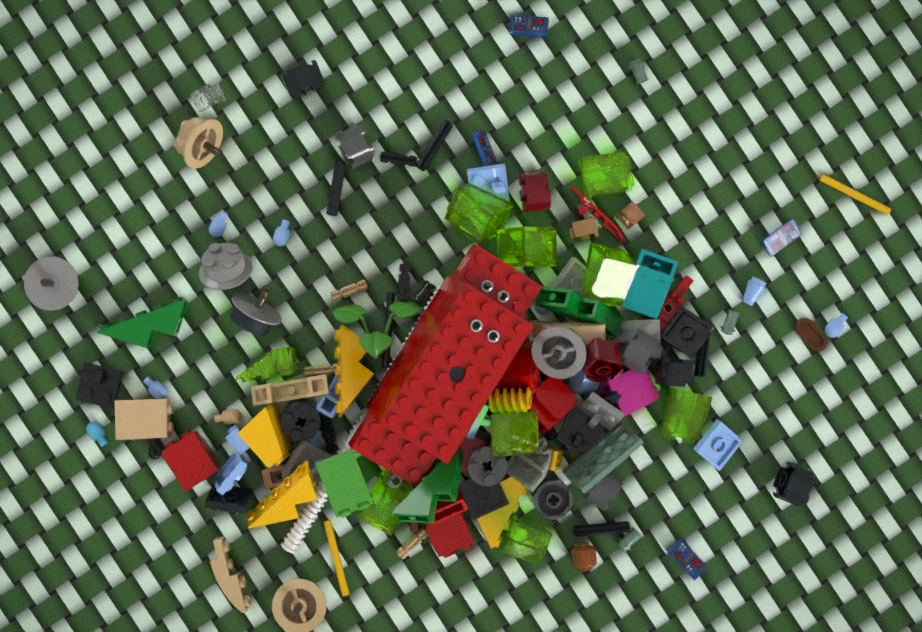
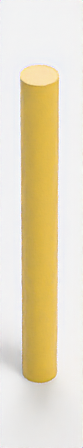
M824 174L819 179V181L886 215L891 211V208Z
M326 520L323 523L342 596H347L350 593L331 520Z

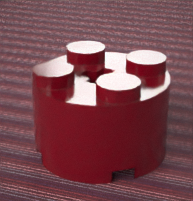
M547 172L519 175V185L521 186L519 195L523 213L543 211L551 208V194L548 189L549 180Z
M594 338L590 344L585 346L586 361L583 371L588 380L605 382L606 378L611 377V380H614L622 374L623 363L619 343Z

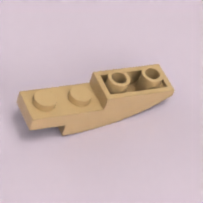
M529 321L533 325L529 332V339L531 341H534L542 330L552 326L572 328L579 334L585 345L590 344L594 338L606 340L605 324L575 321L567 323Z
M224 536L216 537L213 543L217 557L210 560L213 573L228 600L240 612L245 613L251 605L249 595L245 594V577L241 576L240 571L232 572L234 570V563L228 556V551H230L228 540H225Z

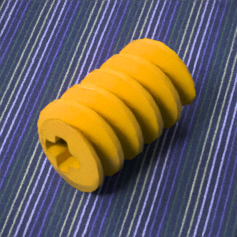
M522 387L519 388L518 393L515 392L514 388H511L510 393H508L507 388L503 389V393H500L499 388H496L495 394L492 392L489 397V408L492 413L497 411L503 413L505 410L508 413L513 410L515 412H520V410L527 412L528 409H531L532 396L529 387L526 388L525 393H523Z

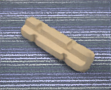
M361 280L357 284L353 283L340 288L341 290L332 291V299L338 301L342 297L346 298L359 293L358 291H365L368 289L367 282Z
M338 363L305 367V376L335 374V367Z
M420 527L418 533H414L404 543V546H401L396 551L398 556L405 559L409 555L408 552H412L422 542L421 540L428 536L427 530L424 527Z

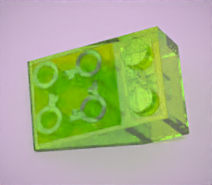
M295 347L270 350L236 376V380L242 379V383L257 380L256 376H261V379L276 377L275 373L279 372L280 376L295 374L294 370L299 369Z

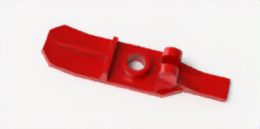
M571 186L570 190L578 196L582 204L578 214L583 216L591 209L593 211L591 214L598 221L601 219L604 221L601 226L608 229L621 243L625 242L619 228L574 186Z
M685 275L676 289L668 291L658 318L648 317L646 319H660V333L682 305L683 295L694 281L687 275ZM666 304L670 306V311L668 312L664 310Z

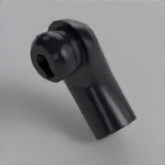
M157 438L146 439L150 445L149 457L158 459L161 456L162 445Z

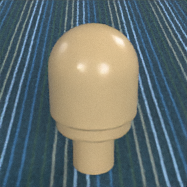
M227 409L222 411V414L214 415L215 423L223 422L227 425L236 424L242 418V414L238 409Z

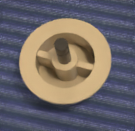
M193 117L181 123L174 147L179 154L184 156L187 166L193 169L201 168L209 163L215 155L217 157L222 155L223 151L219 149L223 138L222 125L215 119L203 120L200 117Z
M293 579L281 585L276 591L272 601V612L275 620L283 629L289 632H309L322 622L326 613V599L322 590L315 583L306 579Z

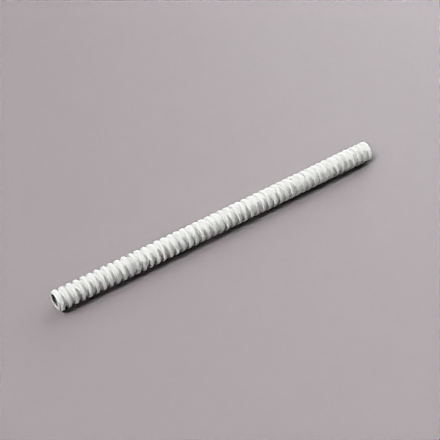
M437 286V287H436L437 290H436V291H433V294H434V295H433V296H430V299H431V300H432L433 297L435 296V294H436V292L438 291V289L440 288V286ZM367 407L362 409L363 413L359 414L360 418L356 419L357 423L353 424V429L349 430L350 434L346 435L347 439L343 440L344 444L340 445L341 449L337 450L338 454L351 449L348 443L369 411ZM319 481V485L316 486L317 500L306 502L303 512L299 513L300 517L296 518L297 522L293 523L294 527L290 528L291 532L287 533L288 537L284 538L285 542L281 543L282 548L289 553L297 552L296 548L300 547L299 543L303 542L302 538L306 537L305 533L309 532L308 528L312 527L311 523L315 522L314 518L318 517L317 513L321 512V507H324V502L328 500V495L322 481Z

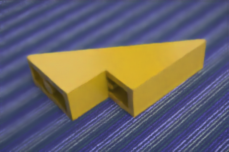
M343 324L334 333V340L337 341L335 359H338V365L335 367V376L338 377L335 393L339 395V401L336 402V413H339L340 418L366 387L374 374L360 363L367 355V352L359 343L360 337Z
M308 461L299 465L290 476H287L255 508L248 511L245 519L248 521L249 529L299 518L298 504L317 500V488Z
M507 476L500 481L509 504L477 519L491 549L494 546H499L502 540L500 536L502 530H507L509 527L511 513H516L520 505L518 502L520 496H524L528 490L511 476Z

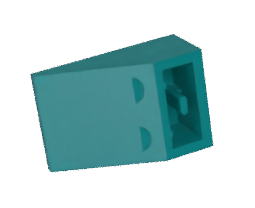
M641 249L637 255L620 307L657 319L672 283L678 261Z

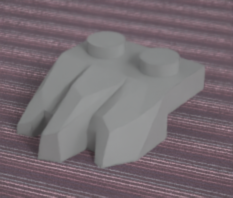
M660 319L622 321L619 329L621 333L617 337L612 336L609 338L612 342L621 344V356H623L638 329L658 339V343H660ZM659 347L654 357L650 356L649 358H661V348Z
M529 434L507 461L506 473L531 492L545 478L551 461L552 451H545L548 446L545 438L543 437L536 443H533V438Z

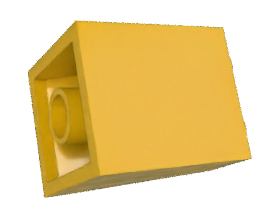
M277 402L265 407L237 433L268 468L273 464L277 467L290 455L288 451L293 448L290 438L282 429V415Z

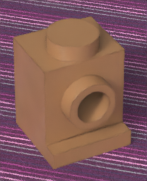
M633 201L616 215L628 230L645 216Z
M594 217L572 222L570 224L571 227L568 228L571 239L579 238V241L590 239V235H593V238L599 236Z
M286 464L261 470L265 489L277 487L284 481L287 476L281 471ZM277 472H280L282 474L281 479H278L276 477Z

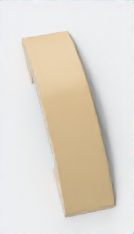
M327 374L251 386L253 406L329 394Z

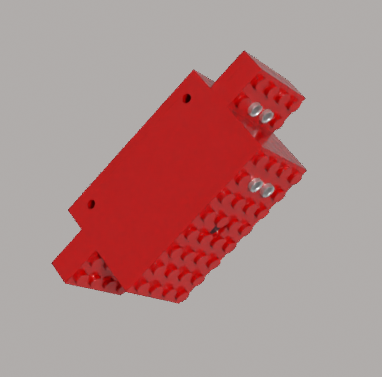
M472 244L453 276H446L368 401L366 407L369 411L349 441L350 448L416 487L421 483L435 458L448 464L533 328V325L524 320L523 317L542 286L479 245Z

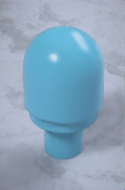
M90 422L86 427L88 435L94 441H98L100 446L103 447L108 443L104 437L106 434L105 430L99 422Z

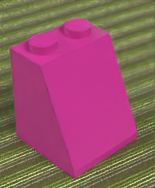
M629 368L614 380H611L610 377L605 379V382H600L597 390L594 391L597 395L618 391V394H621V398H619V402L612 403L611 405L625 414L623 417L660 399L657 387L653 384L648 369L644 374L641 372L638 374Z

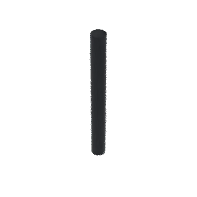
M387 292L384 332L389 316L392 313L389 307L394 303V292ZM393 319L387 334L390 337H392ZM391 346L384 351L382 356V368L384 369L389 368Z

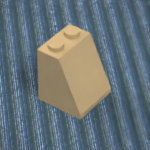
M170 399L116 400V440L171 438V433H174V424L171 422L173 403H170Z

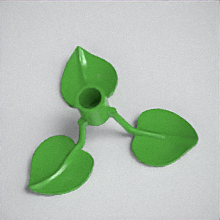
M396 301L392 303L389 307L392 313L389 316L384 334L378 331L370 334L363 317L366 315V309L356 304L343 305L335 309L332 314L336 320L345 324L356 323L359 320L362 321L366 334L360 337L359 343L368 354L377 359L380 354L384 353L392 345V338L387 334L393 317L396 316L399 319L411 318L420 313L423 307L412 301Z

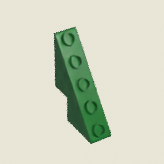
M542 286L535 302L537 306L577 322L605 324L606 334L613 337L618 336L622 319L600 300L583 299L572 289Z
M182 297L176 298L171 301L172 304L170 305L160 304L153 307L154 311L147 313L144 310L136 313V317L132 319L125 317L117 320L118 324L112 326L110 323L102 325L97 333L150 348L155 331L178 336L188 301L183 300Z
M460 446L448 464L439 461L431 473L423 477L421 483L408 493L402 503L395 506L393 515L398 522L434 523L437 501H457L464 455Z

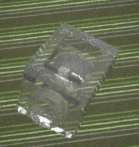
M207 84L191 94L198 112H203L214 104L225 101L223 90L218 84Z

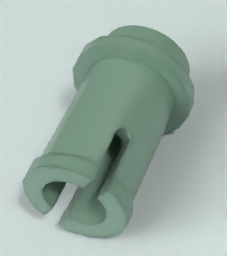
M637 59L629 63V69H632L637 85L649 80L642 65L644 62Z
M732 310L727 311L724 324L720 327L722 328V333L732 335L736 331L734 328L740 313Z
M632 528L622 540L619 539L618 545L625 552L627 550L630 551V547L642 535L635 528Z

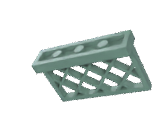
M619 422L562 472L574 487H577L585 494L644 444V442Z

